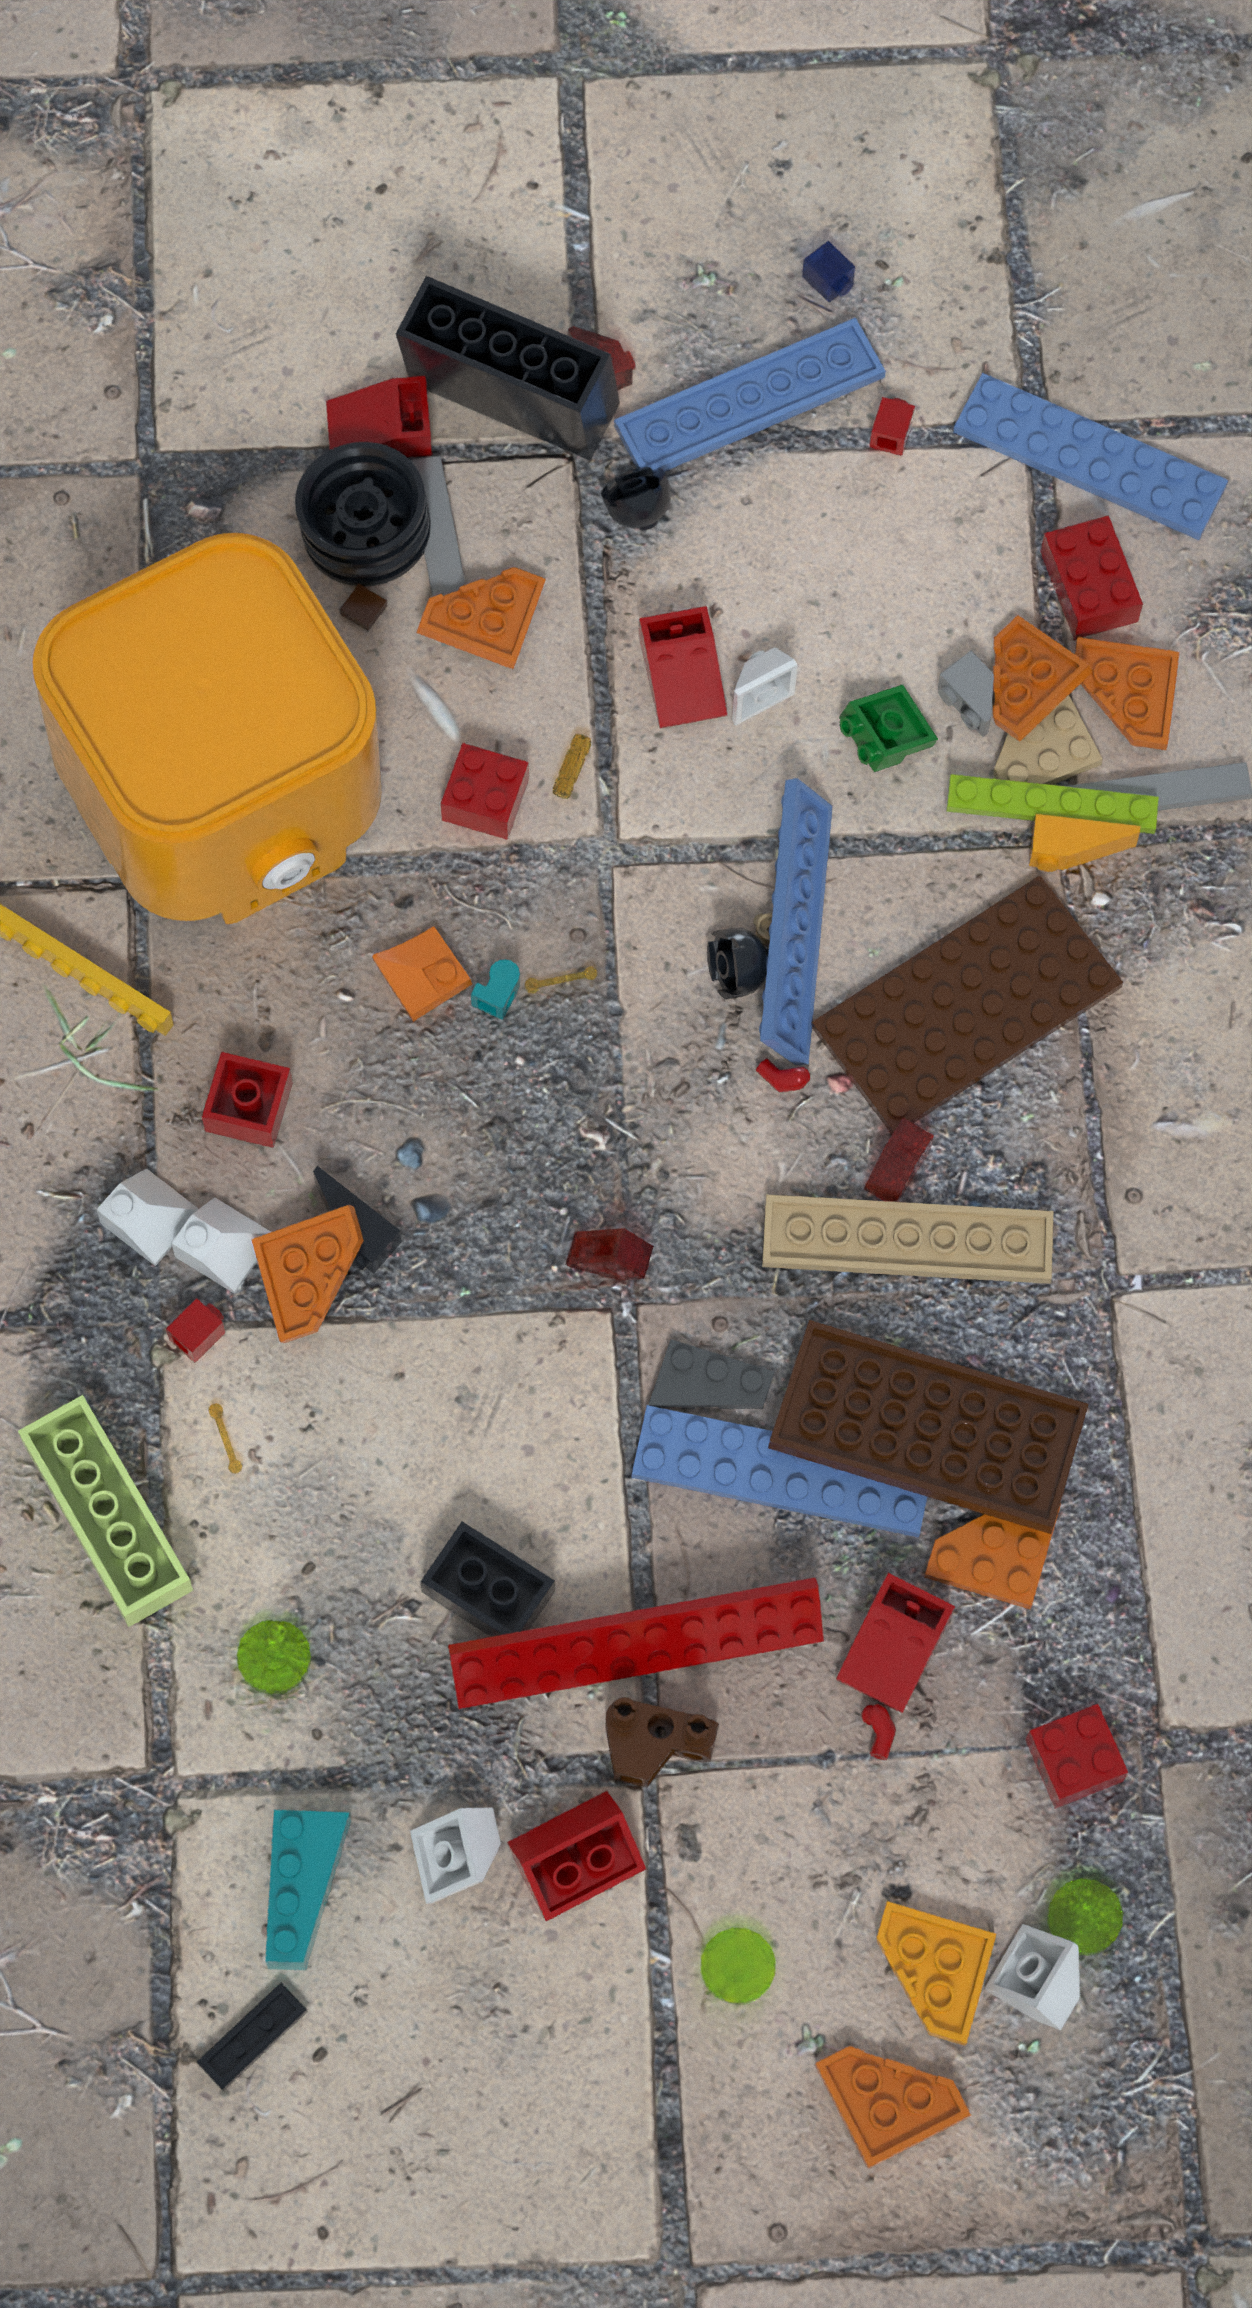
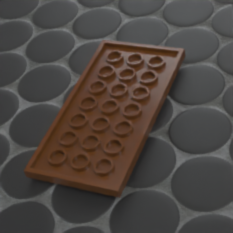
M1039 875L815 1019L811 1025L813 1031L894 1137L1122 988L1123 981Z
M809 1320L768 1448L1051 1534L1089 1404Z

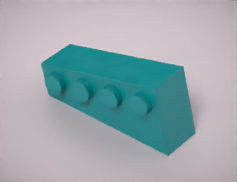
M274 1810L265 1956L268 1969H307L321 1917L331 1891L332 1881L342 1855L343 1845L352 1822L350 1812Z

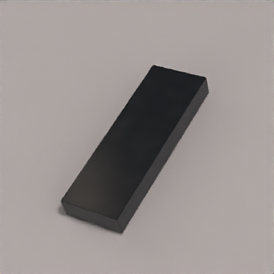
M281 1982L197 2061V2064L224 2091L308 2011Z

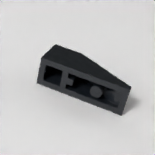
M317 1166L313 1170L314 1181L327 1211L330 1212L347 1205H352L355 1208L364 1241L352 1264L361 1270L366 1267L374 1274L402 1242L401 1231Z

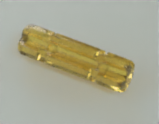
M575 734L570 744L571 747L568 749L559 770V777L556 778L553 785V794L563 799L570 798L574 789L573 785L576 783L585 762V755L588 754L591 747V739L588 736L582 734Z

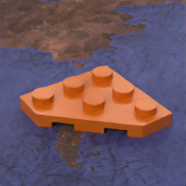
M512 567L502 571L501 575L487 580L482 578L471 582L447 595L442 596V594L433 596L427 602L416 633L514 669L546 579Z
M1017 615L994 637L995 666H993V689L995 692V705L993 706V719L995 724L1020 742L1092 673L1090 665Z
M1077 637L1075 655L1087 662L1092 670V673L1081 683L1082 687L1132 746L1167 750L1180 652Z
M352 1205L332 1210L251 1239L281 1343H288L318 1332L364 1241L356 1211Z
M984 1514L935 1540L924 1578L1031 1610L1054 1527L1052 1533L1049 1534Z
M848 2046L815 2063V2067L868 2169L971 2116L954 2081L939 2075L935 2076L917 2070L915 2067L866 2053L864 2050Z

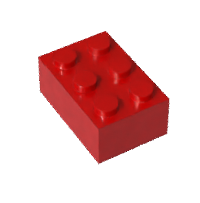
M1109 515L1044 533L1040 553L1074 640L1077 637L1083 638L1139 622L1143 602Z

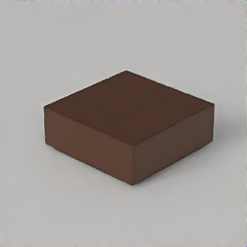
M358 584L339 609L340 615L369 631L386 609L387 600Z

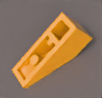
M1036 814L1032 830L1029 866L1037 867L1045 872H1053L1057 869L1065 870L1136 847L1140 826Z

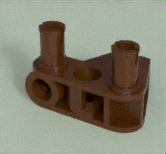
M628 1697L618 1698L608 1707L605 1725L614 1779L648 1788L672 1756L698 1762H710L719 1723L702 1714H689L633 1701ZM657 1729H663L665 1731V1735L663 1737H658L655 1735V1731Z

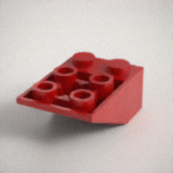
M426 376L391 378L326 401L330 450L348 443L373 442L392 447L406 457L432 455Z
M707 606L639 618V641L659 728L727 716L717 651Z
M888 1573L863 1621L836 1680L903 1713L952 1617L955 1606Z

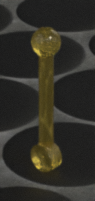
M589 966L582 972L537 981L535 978H529L525 982V989L528 993H536L539 988L583 978L594 980L598 972L594 967Z
M212 1404L208 1411L210 1417L216 1421L229 1458L228 1469L231 1473L238 1474L243 1466L236 1459L222 1419L223 1408L220 1404Z

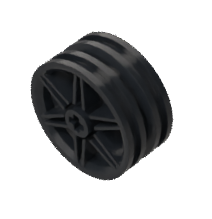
M373 442L344 444L325 452L313 461L303 473L297 486L295 510L306 552L312 563L329 578L351 586H357L358 584L364 587L381 585L407 573L423 556L431 532V520L425 488L419 471L401 452L392 447ZM384 490H391L394 494L391 497H385ZM330 507L335 513L328 515L325 514V511Z

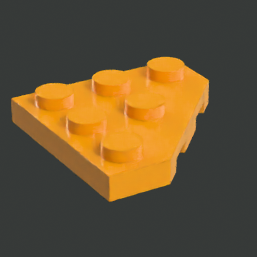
M887 1901L876 1937L879 1947L928 2035L966 2046L996 1933Z

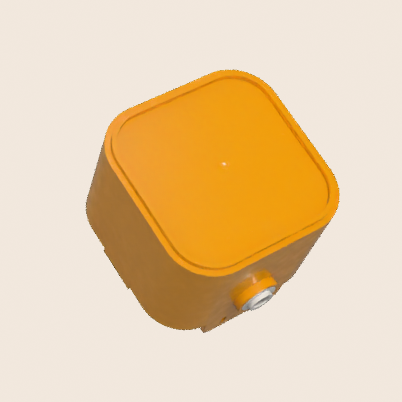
M223 533L204 538L69 606L57 614L40 634L33 653V675L55 769L74 800L79 813L130 895L150 912L178 921L201 920L221 913L225 924L239 922L340 868L346 861V847L357 841L369 829L376 818L381 803L382 787L376 702L372 687L296 564L285 551L274 543L245 533Z

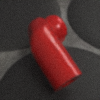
M768 1058L763 1060L756 1068V1072L778 1092L803 1089L810 1081V1073L805 1067L799 1066L780 1070Z
M879 1704L867 1705L862 1710L861 1717L863 1722L872 1726L876 1734L870 1755L880 1760H887L896 1734V1727L885 1707Z

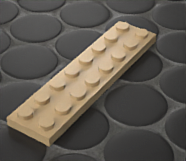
M766 1194L762 1267L1050 1284L1052 1280L1054 1211Z

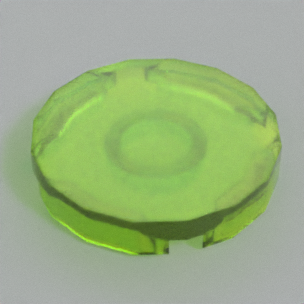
M277 1620L261 1621L249 1628L240 1639L237 1652L238 1669L245 1682L255 1690L271 1695L286 1693L297 1687L308 1674L311 1664L309 1643L303 1632L290 1622Z
M1080 1878L1067 1882L1055 1892L1048 1906L1047 1924L1052 1935L1074 1942L1078 1945L1079 1955L1090 1956L1105 1951L1115 1942L1122 1928L1123 1910L1119 1898L1108 1886L1097 1880Z
M730 1928L717 1933L707 1943L701 1956V1976L705 1987L716 1999L730 2004L746 2005L759 2000L769 1990L776 1973V1958L770 1944L760 1934L747 1928Z

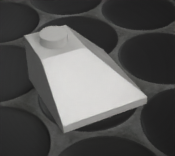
M774 647L766 652L763 650L758 651L748 658L734 690L732 721L735 726L795 695L798 664L792 657Z
M145 1169L121 1182L97 1208L100 1223L156 1266L172 1248L171 1243L189 1217L199 1208L151 1171Z
M214 1197L189 1217L171 1244L177 1259L235 1294L257 1263L251 1239L268 1234L271 1231Z
M460 1808L410 1831L426 1904H432L483 1882L501 1845L493 1808Z
M1022 1924L986 1984L985 1989L1035 2021L1061 2030L1080 1998L1078 1945L1072 1941Z

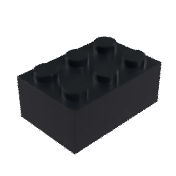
M463 1521L459 1524L420 1581L423 1594L490 1637L529 1630L555 1592L554 1579Z

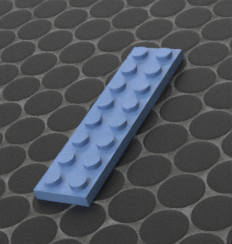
M853 318L614 420V427L637 469L651 467L653 473H659V467L665 472L885 378L886 370L857 319Z
M982 373L954 426L953 433L1197 540H1200L1228 484V480L985 373Z
M796 778L785 780V790L781 800L783 811L781 826L778 831L779 852L775 862L776 882L775 891L772 894L773 913L772 923L769 926L770 944L766 963V985L762 994L764 1003L763 1016L759 1026L761 1042L794 1065L800 1066L809 1064L811 1023L814 1012L833 806Z
M649 1405L646 1407L632 1470V1478L919 1537L927 1496L769 1449L768 1445L773 1432L770 1430Z

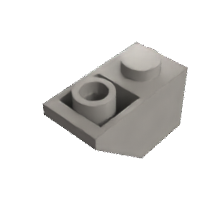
M971 650L940 674L938 693L948 706L953 705L960 712L963 722L969 729H976L982 737L988 734L991 721L994 674Z

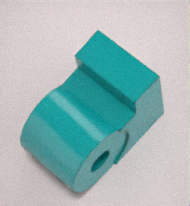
M507 959L495 962L490 968L487 985L484 986L477 983L471 992V1006L503 1020L520 988V971L518 966L513 961Z

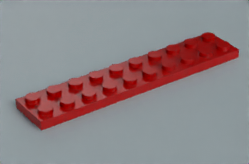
M816 1577L450 1644L448 1649L458 1708L463 1709L824 1642L819 1586Z

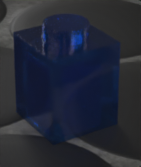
M829 240L803 260L802 277L828 303L837 296H845L852 289L855 266Z

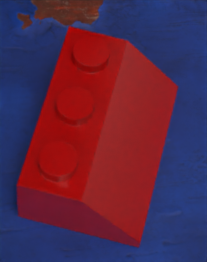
M607 1790L507 1842L516 1865L546 1922L646 1870L623 1812Z

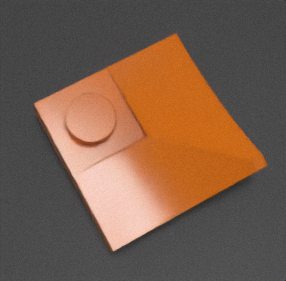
M434 926L400 945L372 956L376 966L413 1022L472 985L470 977Z

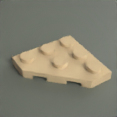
M1068 695L1020 742L1007 734L993 775L995 779L1054 785L1102 765L1103 758Z

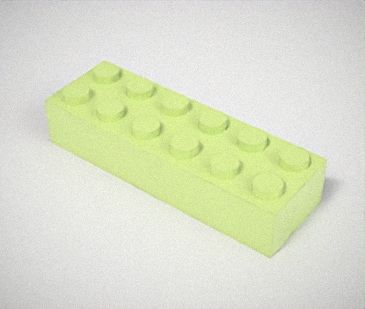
M83 1395L18 1430L23 1445L128 1627L193 1591L187 1573Z

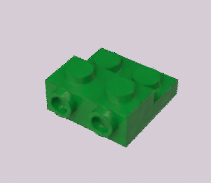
M903 684L850 701L839 716L841 732L846 737H852L858 747L857 754L859 760L864 765L869 764L873 772L901 764L907 755L931 748L938 740Z

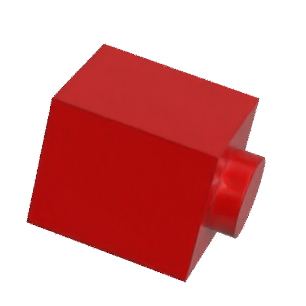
M882 397L871 431L869 448L903 456L913 424L915 405L908 404L900 398L889 399Z
M196 1298L166 1328L168 1338L188 1358L196 1363L225 1334L222 1322L224 1316L211 1303L205 1306Z

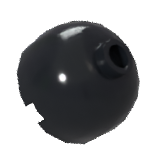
M651 467L631 470L614 479L616 485L610 490L607 485L603 488L601 496L605 507L614 521L619 525L628 528H639L640 530H649L658 524V520L669 509L672 495L670 484L662 468L658 467L659 473H653Z
M728 928L713 931L711 935L715 936V941L708 942L707 963L712 981L719 980L722 987L717 992L724 999L738 998L754 993L762 986L766 979V963L769 949L764 946L756 934L744 928Z

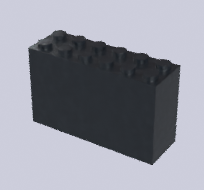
M426 276L395 333L408 377L426 376L427 391L591 461L620 405L610 353L429 276Z

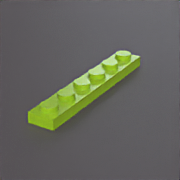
M950 774L946 812L1034 821L1036 814L1136 825L1140 826L1141 833L1154 834L1157 824L1159 797Z

